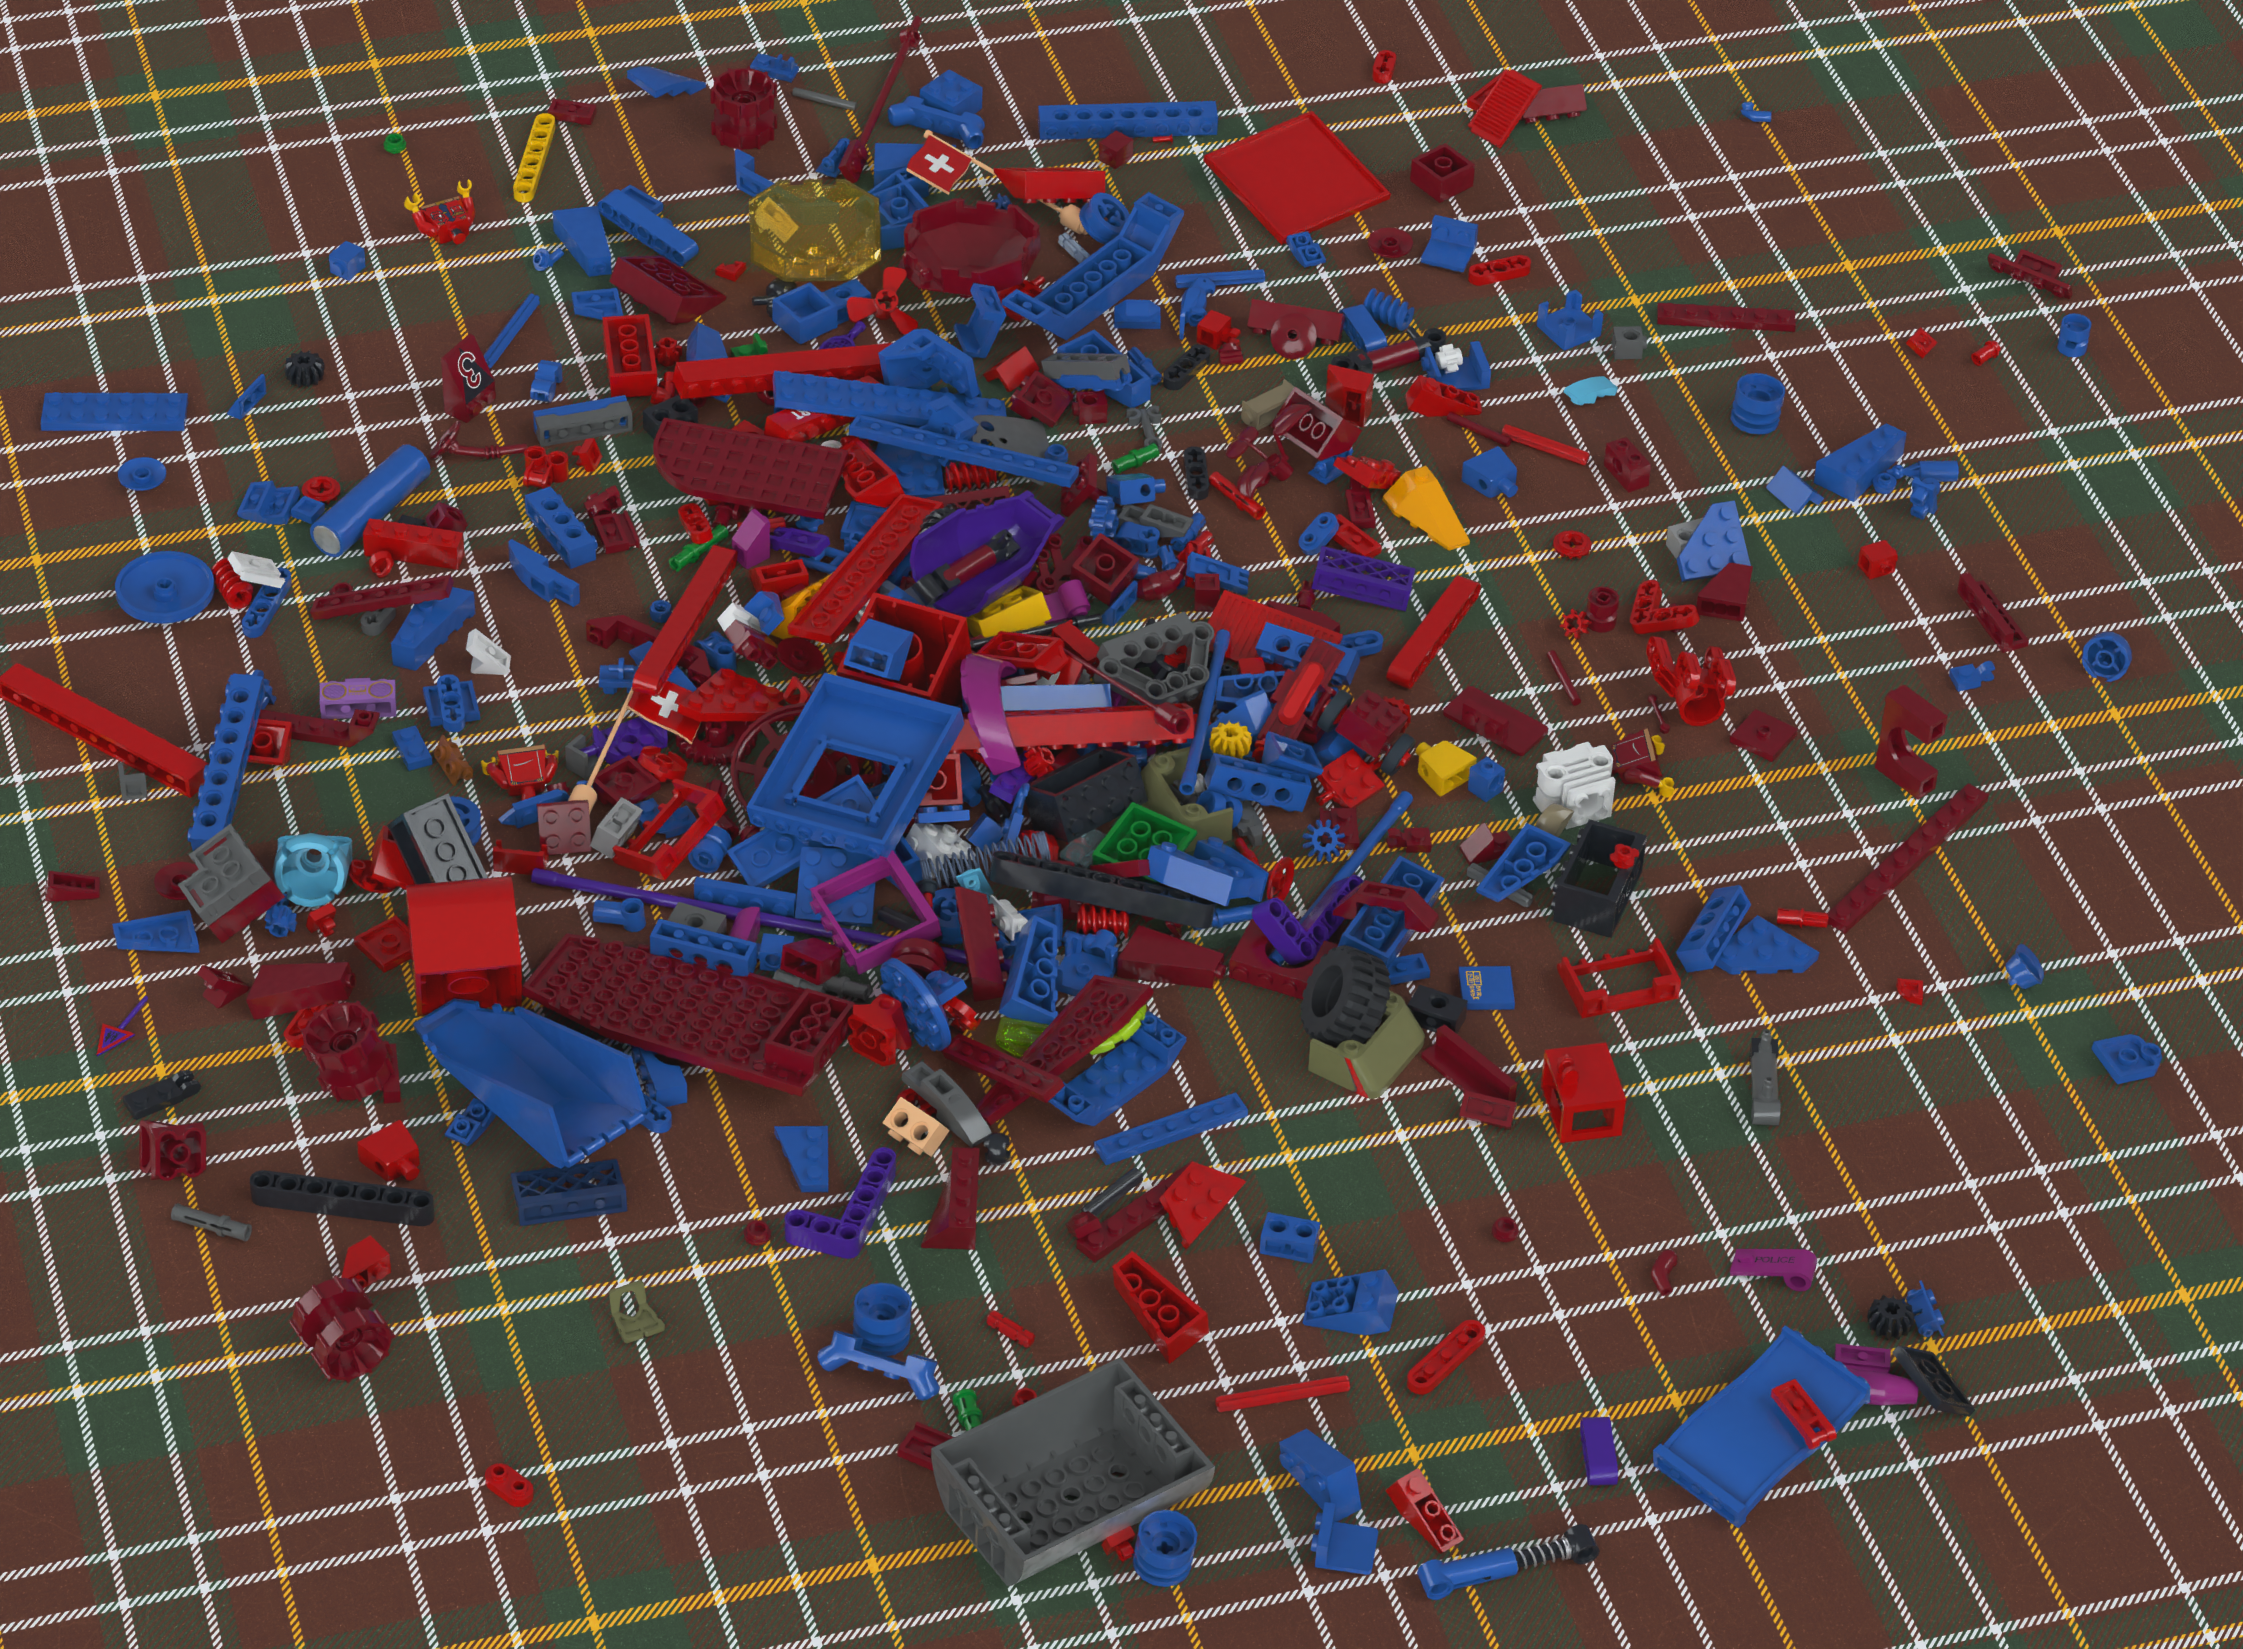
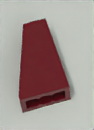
M1140 925L1118 957L1117 976L1126 979L1213 989L1217 981L1222 980L1226 973L1223 953Z
M349 962L262 965L246 998V1002L253 1019H262L334 1003L335 1001H343L349 999L353 988H355L356 975L352 973Z

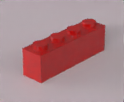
M369 518L363 532L364 556L371 557L377 552L387 551L395 561L458 570L465 555L463 532Z

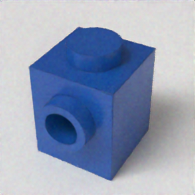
M348 241L343 242L329 254L330 273L345 280H351L366 267L364 248Z

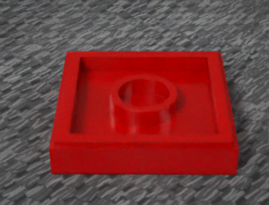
M396 915L353 938L354 945L383 973L411 959L409 928Z

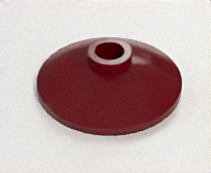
M1381 228L1369 235L1368 247L1379 256L1398 258L1412 250L1413 239L1407 232L1401 229Z
M1291 313L1284 315L1272 327V346L1284 358L1293 360L1303 358L1313 350L1316 344V328L1312 321L1302 314ZM1291 331L1297 332L1296 338H1289V333Z
M786 638L777 647L779 660L788 669L796 673L805 675L815 674L824 665V657L821 651L807 640Z
M189 862L168 864L155 875V889L165 898L185 900L187 897L178 884L187 880L199 869L195 864Z

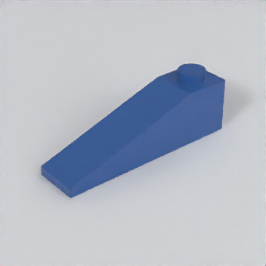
M1264 690L1241 698L1235 703L1237 707L1227 714L1221 712L1216 716L1217 720L1208 726L1200 760L1210 759L1209 738L1211 737L1212 729L1218 727L1219 723L1227 724L1228 721L1231 724L1239 722L1240 726H1247L1252 737L1250 751L1254 752L1257 749L1254 746L1256 740H1259L1257 736L1272 712ZM1192 738L1187 739V743H1178V750L1190 747Z
M1526 823L1476 888V892L1496 902H1500L1558 864L1571 847V843Z

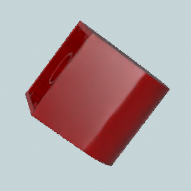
M873 592L854 635L868 619L914 632L900 681L887 679L843 665L847 650L837 669V676L954 707L961 704V662L963 659H966V655L972 653L967 617Z
M503 876L406 885L408 928L417 1016L428 1015L454 998L478 1001L480 1008L492 1009L495 1003L501 1004L502 1008L521 1007L522 962L512 877Z

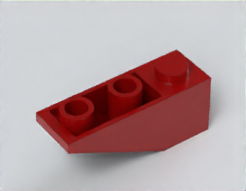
M1422 375L1416 378L1405 394L1408 410L1427 417L1448 416L1449 412L1459 416L1480 415L1482 413L1479 396Z
M1419 1468L1400 1478L1385 1490L1399 1513L1440 1554L1464 1540Z

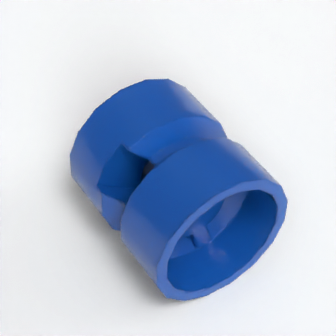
M2075 313L2063 317L2057 345L2060 353L2068 357H2080L2087 352L2091 330L2090 319Z
M1205 790L1197 798L1196 804L1203 806L1208 814L1231 807L1233 809L1232 829L1240 822L1243 808L1239 799L1211 790Z
M714 825L688 854L690 864L703 873L717 871L723 861V857L727 854V850L732 845L730 834L723 828Z

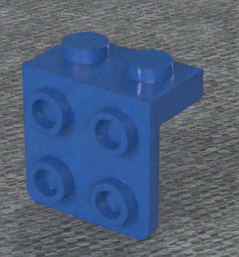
M1324 1502L1323 1513H1317L1315 1530H1319V1535L1313 1534L1311 1551L1316 1552L1315 1567L1364 1575L1371 1574L1378 1530L1373 1527L1334 1522L1336 1504Z

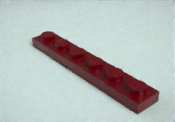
M1657 303V324L1785 332H1795L1796 327L1795 310Z
M451 575L316 597L310 614L313 620L330 619L336 616L353 615L366 611L373 612L383 608H396L413 603L419 604L424 601L442 600L450 596L454 581Z
M960 1033L951 1040L948 1047L942 1050L945 1058L1045 1103L1051 1100L1065 1086L1061 1078Z
M1192 1161L1101 1223V1228L1078 1239L1076 1248L1096 1263L1162 1217L1167 1211L1164 1210L1159 1198Z

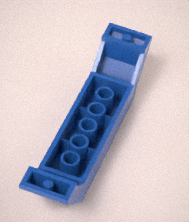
M1150 192L1146 193L1134 202V208L1117 237L1034 298L1016 289L1002 299V305L1067 341L1154 275L1184 216V210Z

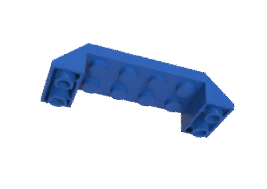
M1148 1010L1145 1019L1140 1021V1028L1127 1041L1068 1084L1063 1082L1065 1086L1048 1102L1076 1122L1095 1126L1165 1075L1184 1046L1187 1037Z

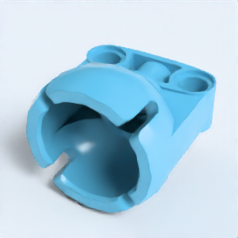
M315 833L278 838V850L272 871L276 885L283 894L287 892V899L296 905L315 907L332 901L335 898V894L339 895L346 884L349 866L353 860L352 839L343 836H325ZM315 849L320 851L321 854L312 855L309 850Z

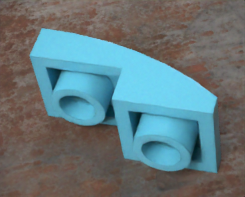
M1599 376L1575 382L1564 389V393L1577 405H1584V403L1594 404L1597 396H1615L1618 387L1605 376Z

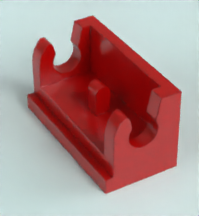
M496 839V846L493 847V869L496 872L532 875L534 868L546 870L549 860L547 844H542V851L539 852L503 849L502 840Z

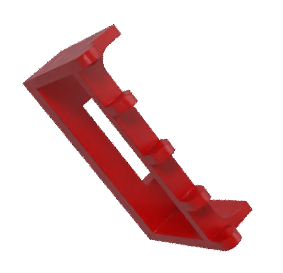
M674 778L672 781L675 787L672 790L673 798L667 804L661 803L658 806L660 811L651 822L645 821L642 824L644 830L636 839L630 838L626 842L629 846L627 849L617 845L612 848L616 854L612 858L613 861L618 865L665 881L727 811L718 792ZM684 801L697 804L695 809L700 817L673 847L663 843L652 857L638 853Z
M1655 938L1653 944L1648 945V950L1635 953L1634 949L1631 948L1627 949V955L1611 958L1610 954L1607 953L1603 954V960L1587 963L1585 958L1579 959V965L1571 966L1568 958L1563 957L1562 963L1557 964V971L1581 1018L1679 999L1681 979L1659 938ZM1654 961L1661 974V977L1653 978L1651 988L1608 996L1605 988L1585 992L1577 977Z

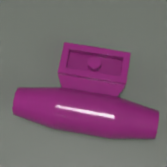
M1845 1344L1835 1345L1834 1360L1842 1362L1850 1372L1856 1376L1863 1377L1871 1386L1870 1402L1868 1404L1886 1406L1917 1403L1918 1387L1915 1382L1889 1374L1891 1349Z

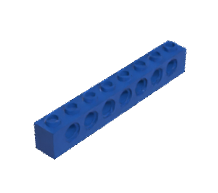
M1216 101L1038 106L1040 140L1106 138L1116 130L1128 137L1170 136L1171 134L1172 136L1217 135L1218 128Z
M233 673L231 683L226 685L225 697L227 699L220 707L221 722L215 726L214 735L216 741L215 744L210 746V764L205 765L204 768L205 783L199 787V806L194 807V825L189 827L187 840L191 842L193 851L229 824H232L266 692L262 676Z

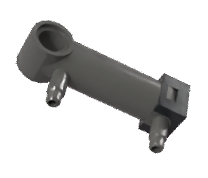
M1769 1029L1763 1031L1761 1038L1751 1039L1749 1052V1069H1751L1752 1079L1751 1123L1752 1125L1779 1126L1781 1104L1778 1098V1039H1771L1772 1036Z

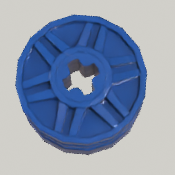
M1752 373L1740 377L1736 385L1735 400L1731 410V421L1740 430L1750 434H1768L1776 430L1779 425L1781 407L1785 397V387L1775 377L1767 374Z
M888 1283L870 1284L856 1294L853 1314V1335L864 1338L861 1349L883 1356H891L906 1348L910 1340L912 1301L910 1295L903 1288Z
M1160 1510L1147 1515L1140 1523L1132 1563L1136 1573L1144 1581L1154 1586H1174L1185 1580L1190 1573L1197 1543V1531L1187 1516L1177 1511Z

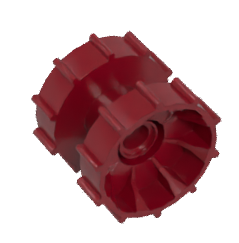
M750 66L732 70L728 68V71L718 77H713L714 87L710 89L711 104H715L716 108H714V120H711V135L716 136L717 140L720 141V146L726 145L739 150L761 149V146L767 144L770 140L774 141V129H777V114L772 112L774 109V98L777 97V82L772 81L768 76V72L751 69Z
M358 1000L355 1003H338V1001H335L334 1005L318 1013L314 1012V1017L308 1022L306 1028L301 1029L304 1045L301 1048L309 1062L313 1061L318 1065L319 1076H317V1080L323 1092L328 1091L335 1097L337 1102L356 1099L361 1102L362 1098L373 1094L377 1090L382 1091V1086L388 1081L390 1075L395 1073L392 1061L394 1052L389 1042H383L378 1036L377 1027L380 1024L374 1011L369 1012Z
M335 1275L333 1279L324 1281L316 1286L313 1284L311 1286L312 1289L299 1302L296 1301L294 1303L296 1308L293 1312V1319L289 1323L306 1349L310 1347L315 1348L311 1352V1356L328 1381L336 1379L346 1380L349 1383L351 1379L360 1377L368 1372L372 1373V1369L385 1356L390 1355L388 1350L391 1346L392 1338L395 1337L386 1320L378 1309L374 1311L369 1310L373 1303L355 1277L350 1280L338 1278Z

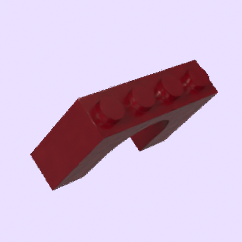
M1904 684L1895 690H1891L1885 698L1875 769L1918 800L1935 790L1938 770L1921 759L1912 750L1907 741L1905 730L1926 745H1929L1945 735L1948 716Z
M1251 919L1230 958L1229 978L1303 1000L1304 989L1306 990L1308 984L1306 982L1309 976L1312 975L1314 966L1319 964L1320 958L1324 954H1328L1329 950L1338 947V944L1324 940L1315 959L1310 964L1300 968H1284L1270 961L1268 955L1273 945L1255 921Z

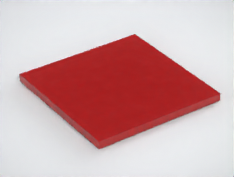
M1313 111L1204 155L1203 159L1207 166L1281 245L1286 243L1287 236L1307 231L1311 233L1389 200L1391 193Z

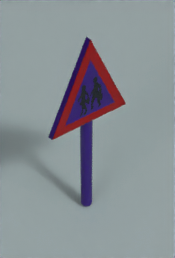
M144 996L118 1028L102 1024L97 1057L135 1036V1033L123 1029L147 1002L148 996Z

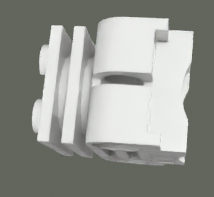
M1589 742L1578 744L1568 750L1543 754V762L1536 765L1538 769L1537 784L1539 787L1536 789V796H1533V801L1540 812L1543 813L1553 803L1573 810L1574 813L1566 825V829L1587 824L1589 819L1597 821L1611 817L1616 781L1614 777H1611L1612 755L1605 745L1593 748Z

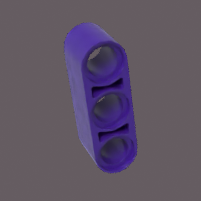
M1582 1417L1580 1420V1435L1588 1486L1617 1485L1618 1467L1610 1417Z

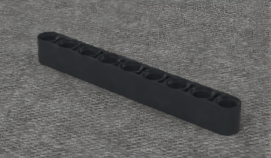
M996 851L992 855L989 879L998 884L1204 929L1212 926L1216 903L1178 889L1007 851Z

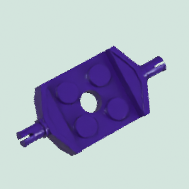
M640 716L621 723L604 760L609 765H612L628 755L633 759L638 758L642 748L645 746H656L663 749L667 747L668 730L650 723ZM596 725L592 726L593 744L579 750L586 753L588 757L596 755L599 758L613 727L599 731Z

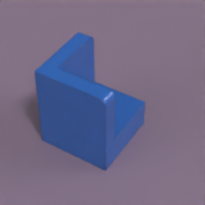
M983 813L965 837L983 852L984 845L986 844L991 852L992 843L997 844L1004 836V833H1001L1002 826Z

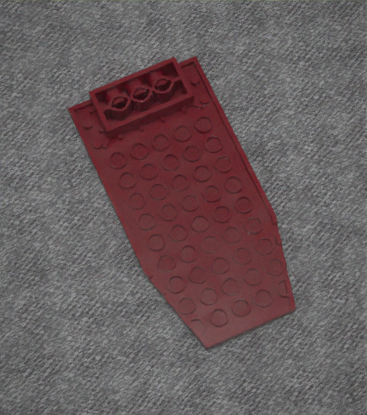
M567 933L522 986L523 996L607 1038L800 1097L804 1095L852 1030L847 1020L853 1013V1005H857L855 1002L808 988H797L791 984L751 972L748 976L731 975L733 972L732 967L721 963L718 966L715 965L717 971L706 968L709 965L706 964L707 959L697 956L694 958L697 964L682 962L680 959L650 954L649 945L639 944L638 948L626 947L624 942L613 940V942L600 943L599 938ZM674 949L670 951L676 958L683 956L681 951Z

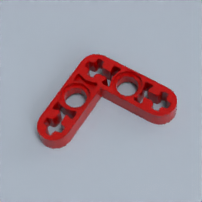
M1647 580L1638 587L1630 616V624L1635 633L1646 634L1689 628L1699 622L1700 616L1694 605L1659 608L1662 590L1657 580Z

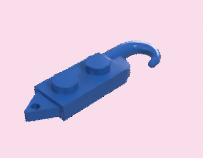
M1029 783L1021 785L1016 795L1009 819L1005 818L1001 828V833H1004L1002 841L1006 846L1007 852L1008 839L1012 840L1014 847L1016 845V837L1019 835L1024 817L1022 810L1030 789ZM1000 842L997 844L998 851H1000Z

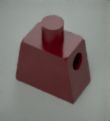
M817 938L785 944L782 949L780 969L820 985L839 973L843 950L836 947L835 944L831 945Z

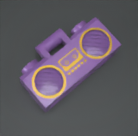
M350 678L345 679V682L329 681L320 683L321 718H352L355 709L379 712L380 717H396L395 680Z

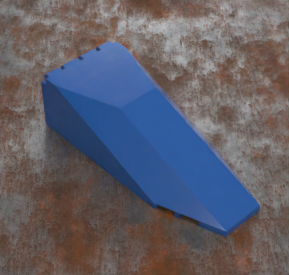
M454 998L413 1023L415 1031L437 1061L550 1164L560 1169L564 1166L572 1167L583 1160L585 1155L589 1156L605 1146V1141L611 1142L625 1133L626 1129L630 1130L645 1120L643 1113L647 1111L632 1056L523 1007L517 1006L514 1009L515 1012L503 1011L501 1004L495 1003L492 1009L480 1008L478 1001Z

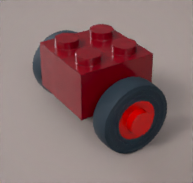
M1340 690L1332 700L1329 699L1324 705L1323 713L1319 718L1317 726L1327 733L1337 726L1336 732L1375 759L1385 751L1386 757L1381 765V770L1387 775L1393 776L1401 767L1408 763L1416 740L1406 733L1393 743L1405 725L1408 716L1370 690H1366L1352 704L1353 697L1346 691Z

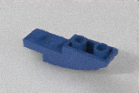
M513 539L508 541L511 566L519 579L532 592L547 602L556 597L572 607L580 603L578 583L549 568L548 558L538 554Z

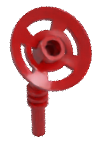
M1237 838L1234 843L1239 853L1269 873L1266 882L1267 900L1272 899L1273 895H1276L1274 898L1284 901L1293 882V860L1290 857H1283L1277 862L1273 870L1267 871L1259 864L1255 853L1249 850L1245 841L1242 838Z

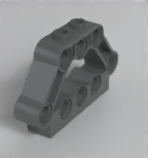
M1186 612L1179 613L1102 643L1096 655L1100 661L1097 669L1153 704H1162L1164 702L1175 704L1184 700L1191 701L1202 692L1209 678L1207 661L1209 645L1214 637L1213 627L1204 621L1192 623ZM1183 645L1187 647L1183 673L1177 671L1170 672L1165 680L1160 681L1134 670L1139 662L1152 663L1157 655H1172L1178 647ZM1094 674L1095 684H1110L1112 691L1139 705H1145L1102 677Z

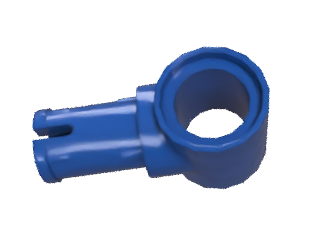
M1103 929L1098 930L1096 934L1089 933L1088 935L1066 930L1063 937V946H1065L1066 939L1070 933L1081 936L1082 950L1105 958L1106 945L1115 947L1117 944L1116 936L1112 932Z

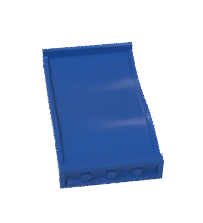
M1785 1325L1780 1336L1752 1366L1696 1410L1672 1434L1664 1445L1660 1443L1653 1450L1654 1467L1739 1529L1746 1522V1517L1750 1511L1785 1475L1826 1443V1441H1823L1819 1447L1812 1450L1809 1449L1803 1436L1771 1397V1389L1796 1379L1837 1433L1863 1404L1867 1405L1870 1402L1871 1386L1863 1377L1856 1376L1850 1372L1842 1362L1835 1361L1826 1355L1821 1347L1814 1346L1805 1340L1800 1332L1793 1331ZM1818 1427L1813 1429L1815 1433L1820 1431Z

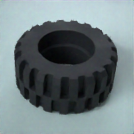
M1343 945L1329 950L1328 954H1324L1320 958L1319 964L1314 966L1313 973L1306 982L1308 983L1306 990L1304 989L1302 997L1304 998L1300 1009L1302 1011L1301 1021L1304 1024L1303 1027L1306 1033L1312 1039L1314 1038L1335 1048L1346 1040H1355L1365 1044L1367 1038L1373 1036L1375 1028L1379 1027L1382 1021L1383 1013L1386 1012V1003L1390 998L1389 987H1391V980L1388 977L1390 975L1389 971L1380 958L1351 946Z

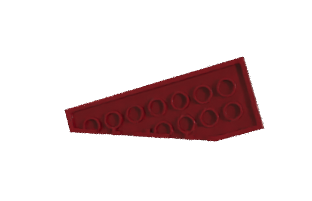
M1094 975L1023 1053L1019 1060L1059 1076L1128 1024L1137 1011L1154 994L1153 989L1148 984ZM997 1082L975 1107L987 1125L991 1126L1028 1099L1030 1095Z

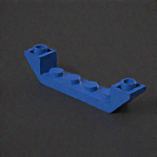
M739 149L735 150L737 189L759 201L767 195L787 216L803 225L837 224L840 222L839 203L824 195H821L811 203L756 174L754 157Z

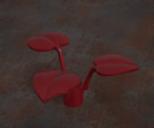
M1292 404L1286 407L1274 420L1273 425L1276 428L1273 430V435L1281 455L1274 453L1268 457L1252 442L1258 437L1259 432L1252 426L1242 429L1226 449V456L1230 459L1240 457L1248 447H1251L1266 460L1259 462L1256 466L1248 467L1240 475L1237 487L1245 497L1252 499L1257 487L1263 482L1269 472L1279 481H1285L1292 475L1294 468L1287 462L1289 457L1284 451L1279 436L1290 430L1312 409L1309 405Z

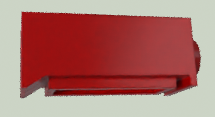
M1072 620L1052 629L1051 637H1058L1064 640L1066 650L1093 667H1098L1100 661L1096 655L1100 648L1076 626H1073ZM1084 667L1087 673L1093 677L1095 673Z

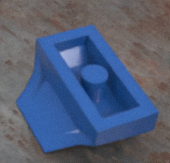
M1124 300L1114 306V328L1160 329V307L1152 301Z

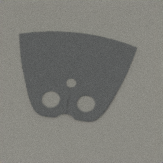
M993 415L973 417V420L979 424L977 433L973 436V442L981 443L982 439L991 441L994 447L1045 459V452L1049 447V443L1042 422ZM985 421L992 424L994 431L983 429L981 422ZM1000 438H1004L1007 443H1002ZM1027 478L1041 486L1044 484V481Z

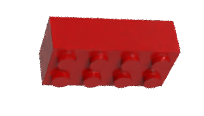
M649 314L602 317L603 343L611 397L622 395L626 397L651 396L655 386H658Z

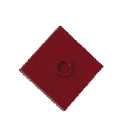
M1755 709L1731 734L1730 743L1773 762L1797 736L1798 728Z

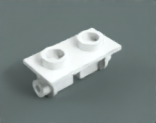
M990 895L989 904L993 903L996 917L991 919V921L1013 941L1014 933L1020 932L1028 920L1020 913L1017 914L1018 911L1008 900H997L993 895Z

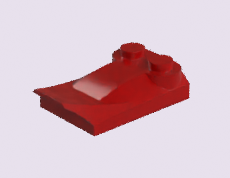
M1005 631L997 633L975 653L1008 661L1017 669L1034 670L1054 675L1069 662V658L1064 652L1061 638Z

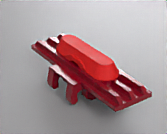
M1314 637L1295 672L1287 669L1275 692L1271 695L1269 702L1272 704L1276 703L1257 738L1259 740L1266 738V734L1270 731L1296 740L1303 727L1315 731L1318 727L1316 724L1323 713L1324 705L1331 697L1337 694L1333 688L1327 685L1345 656V652ZM1318 690L1322 692V695L1309 718H1307L1303 713L1312 696Z

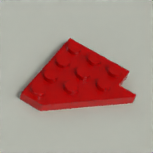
M721 668L679 703L677 713L699 722L756 721L766 713L783 707L786 704V700L783 698L784 693L775 687L765 686L753 678H746L736 674L731 669ZM795 716L787 717L778 721H794Z

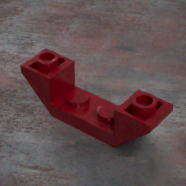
M1367 880L1345 895L1333 910L1334 916H1340L1345 919H1354L1364 904L1390 908L1395 911L1402 910L1405 915V928L1417 932L1429 933L1439 920V915L1414 889Z

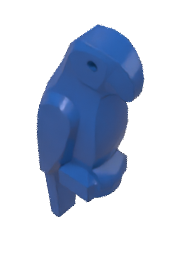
M1197 278L1182 295L1179 321L1180 340L1184 338V326L1186 323L1189 322L1190 326L1197 327L1198 323L1207 315L1205 311L1207 305L1206 295L1214 294L1216 288L1214 282L1208 278Z

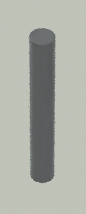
M794 87L792 95L852 111L857 109V102Z

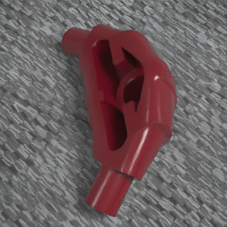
M1179 561L1174 569L1158 571L1137 582V598L1144 599L1145 601L1166 598L1177 590L1178 585L1184 578L1183 572L1187 565Z

